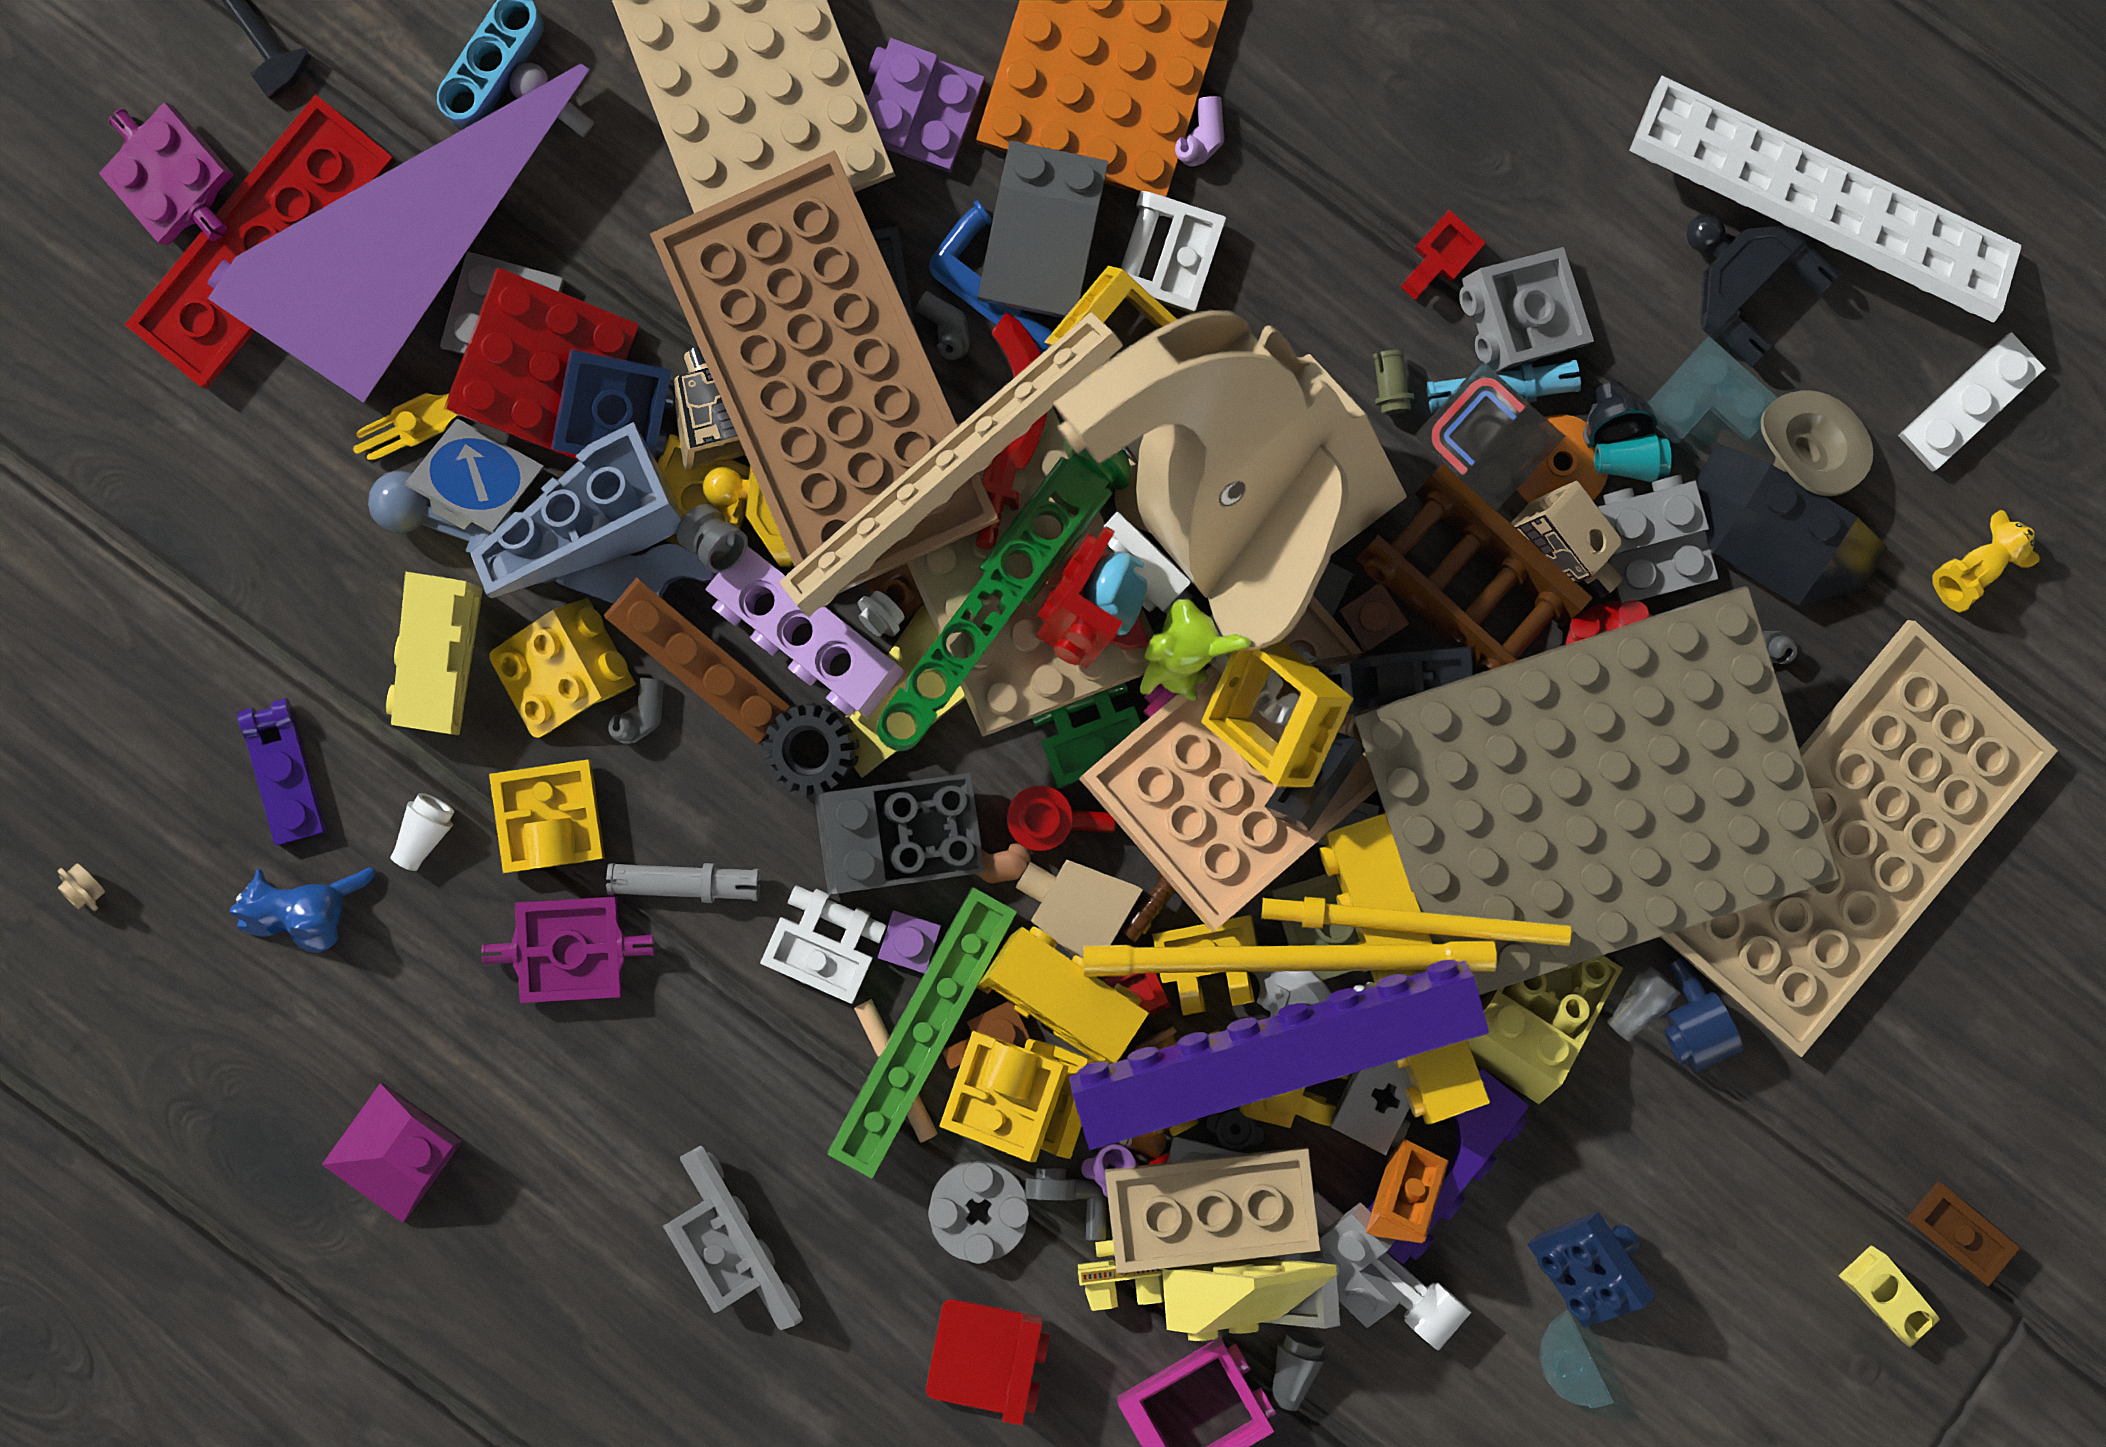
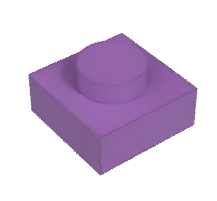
M893 910L878 958L925 973L941 925Z

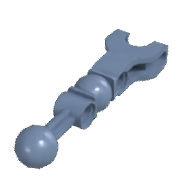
M396 470L385 473L375 481L369 491L368 507L370 515L378 526L388 532L403 534L414 531L422 525L468 541L466 548L468 553H471L492 534L473 522L463 530L434 514L429 498L405 486V482L412 472ZM508 513V515L504 518L500 525L504 523L512 514ZM669 543L654 547L643 555L622 556L541 583L545 584L556 581L559 585L614 604L636 577L662 598L668 586L681 578L709 583L718 573L711 572L702 564L698 554L690 553L684 547Z

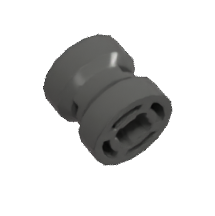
M710 504L698 505L691 509L683 517L677 530V540L690 553L698 554L702 564L714 573L726 572L733 568L743 557L748 544L747 536L735 524L726 523V518Z

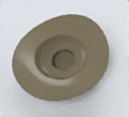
M1796 391L1774 400L1762 414L1761 431L1766 443L1776 456L1773 465L1792 476L1805 489L1821 496H1838L1856 487L1869 472L1873 461V445L1870 435L1859 417L1839 399L1818 391Z

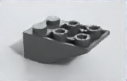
M971 773L814 795L828 894L985 872Z

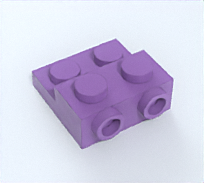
M890 38L886 49L877 47L874 52L868 75L875 77L869 96L864 94L883 145L889 151L951 173L984 85L985 77L938 60V56L934 53Z

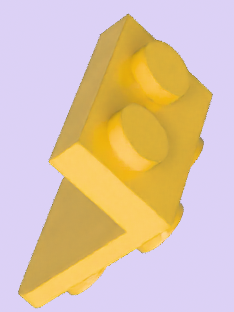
M588 598L551 610L494 648L490 653V661L530 734L536 738L547 735L593 704L619 695L636 685L628 671L626 661L618 653L603 626L601 616L593 608Z

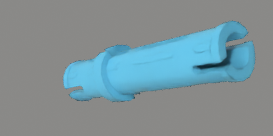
M1577 360L1540 367H1532L1531 363L1520 365V370L1439 382H1427L1428 397L1449 395L1448 397L1434 398L1429 401L1431 414L1447 411L1473 382L1481 378L1496 380L1517 400L1524 399L1525 403L1536 402L1537 396L1573 391L1580 392V377L1559 379V377L1576 375V372H1579ZM1482 386L1471 395L1461 408L1468 407L1483 391L1491 392L1500 402H1506L1507 400L1493 387ZM1485 396L1476 406L1494 402L1488 396Z

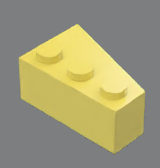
M405 572L400 634L394 652V663L396 665L395 685L390 686L386 701V713L392 715L391 725L453 735L460 734L483 588L463 580Z

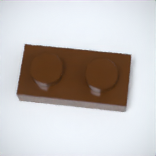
M1940 1182L1934 1184L1906 1219L1908 1223L1988 1287L2020 1249V1247Z

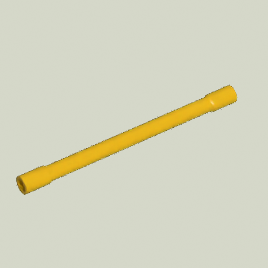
M1450 941L1445 944L1139 948L1129 945L1083 946L1084 976H1129L1134 973L1427 970V967L1431 964L1448 959L1456 960L1457 962L1465 961L1471 972H1495L1496 945L1494 941Z

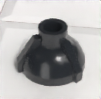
M1609 382L1603 384L1595 391L1594 395L1597 403L1591 406L1583 437L1588 448H1595L1596 444H1608L1651 434L1657 426V418L1653 408L1640 397L1629 395L1622 383Z

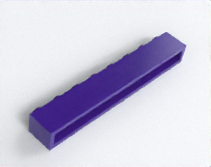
M1448 959L1435 962L1427 967L1426 972L1409 977L1404 974L1387 976L1379 980L1377 986L1358 992L1356 989L1336 991L1327 997V1001L1307 1006L1304 1003L1291 1004L1280 1009L1277 1015L1259 1021L1256 1018L1240 1019L1231 1023L1227 1027L1228 1030L1207 1035L1203 1032L1189 1034L1182 1037L1177 1042V1045L1158 1050L1155 1047L1141 1048L1129 1054L1128 1059L1109 1065L1103 1061L1090 1063L1080 1068L1078 1074L1069 1076L1088 1147L1089 1150L1488 1034L1489 1030L1475 978L1465 961L1457 962L1456 960Z

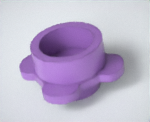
M1117 1143L1099 1147V1152L1096 1156L1086 1159L1082 1164L1083 1175L1087 1179H1094L1102 1187L1103 1194L1108 1197L1105 1169H1107L1108 1165H1111L1113 1168L1139 1166L1132 1153Z

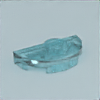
M1565 1310L1551 1321L1541 1338L1539 1360L1544 1378L1560 1397L1573 1404L1597 1408L1614 1403L1569 1311Z

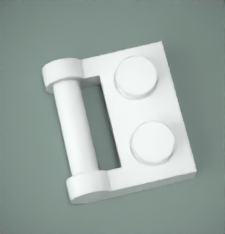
M1141 191L1136 204L1140 211L1120 269L1128 273L1159 303L1194 314L1226 217L1155 193ZM1158 216H1165L1173 220L1153 281L1140 278L1139 274Z

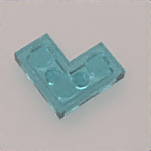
M1708 336L1647 403L1655 412L1657 418L1656 428L1676 445L1709 409L1744 441H1748L1761 427L1763 412L1777 397Z

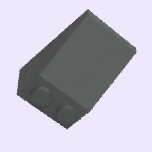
M1010 140L978 292V301L1059 318L1066 317L1080 300L1105 185L1107 160Z

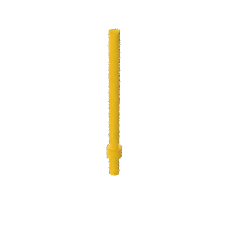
M1304 897V902L1263 898L1262 919L1302 922V927L1323 929V924L1561 946H1569L1571 941V926L1325 904V898Z

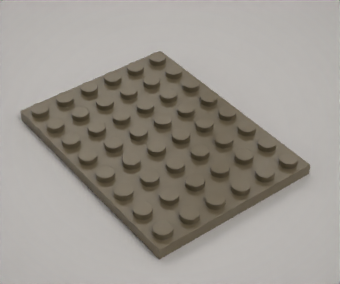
M1743 586L1353 715L1411 891L1415 894L1421 912L1571 926L1569 946L1429 934L1432 944H1445L1450 941L1495 942V972H1472L1479 995L1839 879L1748 587Z

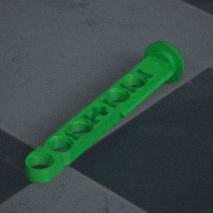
M1063 440V448L1068 459L1063 456L1059 458L979 566L984 575L909 674L905 690L900 687L882 711L877 722V733L880 741L886 747L895 751H905L913 748L920 741L938 715L936 711L945 707L1023 601L1031 605L1112 495L1108 488L1122 490L1128 486L1131 478V466L1124 449L1098 464L1086 448L1076 453L1067 440ZM1042 515H1050L1056 518L1061 525V535L1053 540H1046L1040 537L1034 528L1035 519ZM1013 554L1026 556L1032 563V574L1025 579L1012 577L1005 567L1006 558ZM993 595L1000 600L997 609L1002 614L1000 615L994 611L991 612L979 628L976 624L972 623L983 605L978 597L988 600ZM966 615L968 620H964L961 617ZM982 630L989 632V635L985 636ZM957 632L969 635L975 645L974 653L967 658L953 656L948 651L947 638ZM926 672L938 674L945 683L944 694L938 698L923 696L917 687V679L921 674ZM897 712L910 715L915 723V733L906 739L894 737L887 728L888 717Z

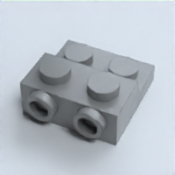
M1564 247L1480 268L1462 278L1464 287L1460 290V304L1467 315L1474 316L1479 331L1475 339V350L1478 358L1483 363H1489L1492 373L1518 367L1521 364L1533 363L1543 357L1580 348L1594 342Z
M1676 475L1652 482L1654 492L1635 497L1633 488H1628L1603 496L1606 505L1599 506L1598 509L1621 538V546L1607 560L1623 577L1621 583L1614 589L1617 602L1639 601L1718 579L1705 530L1709 528L1696 481L1683 484L1681 475Z

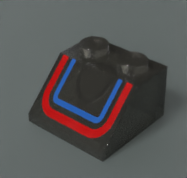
M1483 360L1415 434L1438 459L1495 511L1502 506L1565 437L1547 417Z

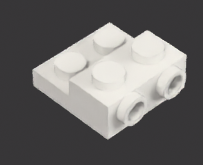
M1116 512L1103 527L1108 526L1115 531L1108 543L1115 552L1129 553L1144 563L1143 568H1134L1148 582L1142 606L1149 612L1159 607L1168 614V610L1173 602L1181 599L1191 600L1193 596L1187 589L1193 582L1146 536L1129 523L1121 513Z

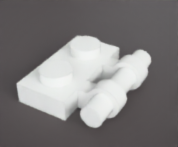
M795 885L788 904L804 910V915L800 924L780 917L760 964L853 1004L873 959L872 956L856 950L857 943L861 936L880 943L887 925L870 918L871 912L857 907L854 911L829 900L830 894L818 889H815L813 893ZM820 918L846 929L841 943L814 931Z

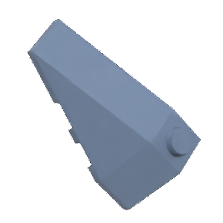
M634 422L586 446L576 456L579 461L557 481L554 478L550 479L541 488L544 493L522 513L514 512L470 553L489 598L644 550L677 533L678 526L683 519L682 513L669 484Z

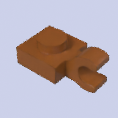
M1007 1001L966 1021L971 1032L979 1031L1022 1048L1025 1047L1026 1041L1030 1039L1019 1014L1014 1011L1015 1005L1011 1001ZM971 1036L942 1049L950 1069L961 1065Z

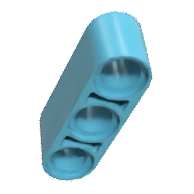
M497 0L440 84L437 91V104L441 112L455 127L463 130L490 115L508 88L512 71L526 61L540 40L544 31V21L532 0ZM523 10L530 13V19L524 28L519 30L507 28V20L512 13ZM486 53H502L501 64L495 70L484 72L479 69L480 60ZM459 94H474V104L468 111L464 113L452 111V103Z

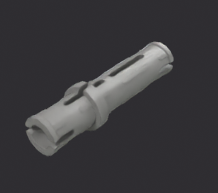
M609 863L606 879L611 880L610 883L606 884L608 895L633 894L701 897L702 902L713 903L714 898L758 901L760 894V884H757V881H760V869H717L715 863H704L702 868Z

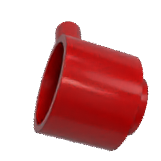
M1042 785L1028 787L1018 793L1012 800L1007 814V823L1013 838L1023 847L1034 851H1045L1055 848L1066 839L1070 830L1114 833L1115 820L1109 813L1074 811L1062 793L1054 788Z

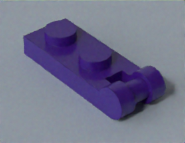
M283 698L273 701L270 708L256 711L254 707L238 711L239 727L246 740L274 845L280 846L327 832L295 714L289 699ZM277 726L282 740L266 744L263 730Z

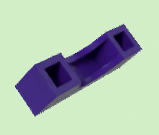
M1478 1065L1476 1066L1490 1103L1452 1116L1456 1131L1455 1147L1446 1169L1426 1239L1423 1243L1396 1239L1387 1251L1402 1264L1409 1257L1417 1260L1425 1252L1434 1238L1429 1232L1442 1217L1447 1221L1457 1212L1465 1200V1197L1461 1194L1462 1190L1472 1178L1480 1181L1489 1172L1497 1159L1492 1155L1494 1150L1504 1138L1511 1142L1528 1121V1118L1523 1114L1530 1106ZM1379 1187L1364 1204L1370 1212H1372Z

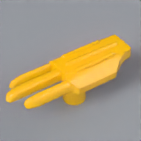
M425 393L393 408L390 415L361 428L356 433L358 438H362L391 423L395 425L394 428L354 446L353 451L356 454H360L400 436V440L367 455L368 460L382 458L405 446L414 447L445 432L459 415L444 410L449 394L432 395Z

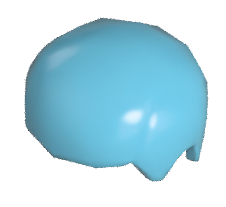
M1121 551L1112 552L1100 559L1083 587V597L1123 622L1117 632L1118 635L1127 634L1135 624L1148 586L1147 580L1134 569V567L1143 568L1144 563L1133 555Z

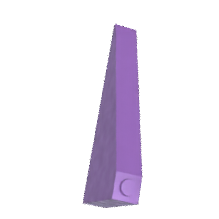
M582 64L577 65L236 256L231 264L223 259L207 282V285L214 289L208 299L364 402L570 100L589 69Z

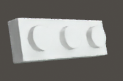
M2011 332L2005 335L1898 436L1931 471H1935L2046 368Z

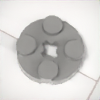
M988 1161L961 1163L948 1170L939 1179L932 1192L928 1211L932 1232L939 1244L953 1256L977 1264L998 1259L1009 1253L1023 1237L1029 1214L1025 1189L1019 1179L1006 1167ZM973 1199L975 1202L980 1203L987 1199L991 1203L988 1209L991 1220L985 1224L980 1220L974 1224L968 1221L966 1217L969 1215L970 1210L966 1206L967 1202Z

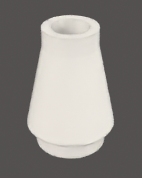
M419 793L414 802L410 801L407 803L397 843L390 857L391 860L405 869L417 871L422 861L453 826L450 819L454 814V810L433 796Z

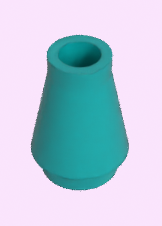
M1655 433L1613 443L1596 444L1594 450L1595 471L1597 474H1611L1647 482H1655L1658 478H1667L1671 469L1670 442L1668 438H1658Z

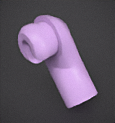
M1211 96L1197 99L1199 126L1186 138L1181 137L1175 145L1176 156L1188 166L1203 164L1223 145L1224 126L1221 97Z

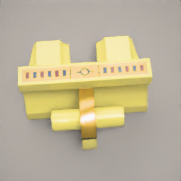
M1113 1240L1095 1242L1097 1257L1115 1255ZM1115 1260L1078 1264L1080 1286L1085 1285L1086 1295L1092 1311L1118 1307L1115 1281L1135 1279L1138 1305L1162 1303L1165 1300L1162 1269L1117 1274Z

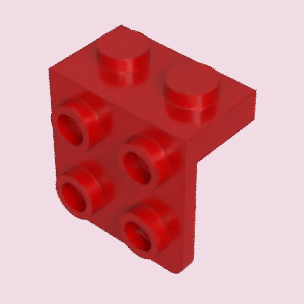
M1105 526L1097 538L1089 533L1079 549L1073 552L1060 574L1062 579L1055 590L1049 593L1036 615L1044 622L1035 637L1053 647L1054 653L1061 660L1072 665L1080 664L1085 668H1088L1114 639L1123 623L1118 618L1079 595L1115 533L1108 526Z
M953 1298L947 1299L941 1309L926 1385L927 1395L935 1400L1003 1413L1002 1422L1023 1425L1025 1412L1035 1413L1040 1383L1031 1381L1035 1362L1045 1363L1050 1333L1041 1331L1042 1316Z

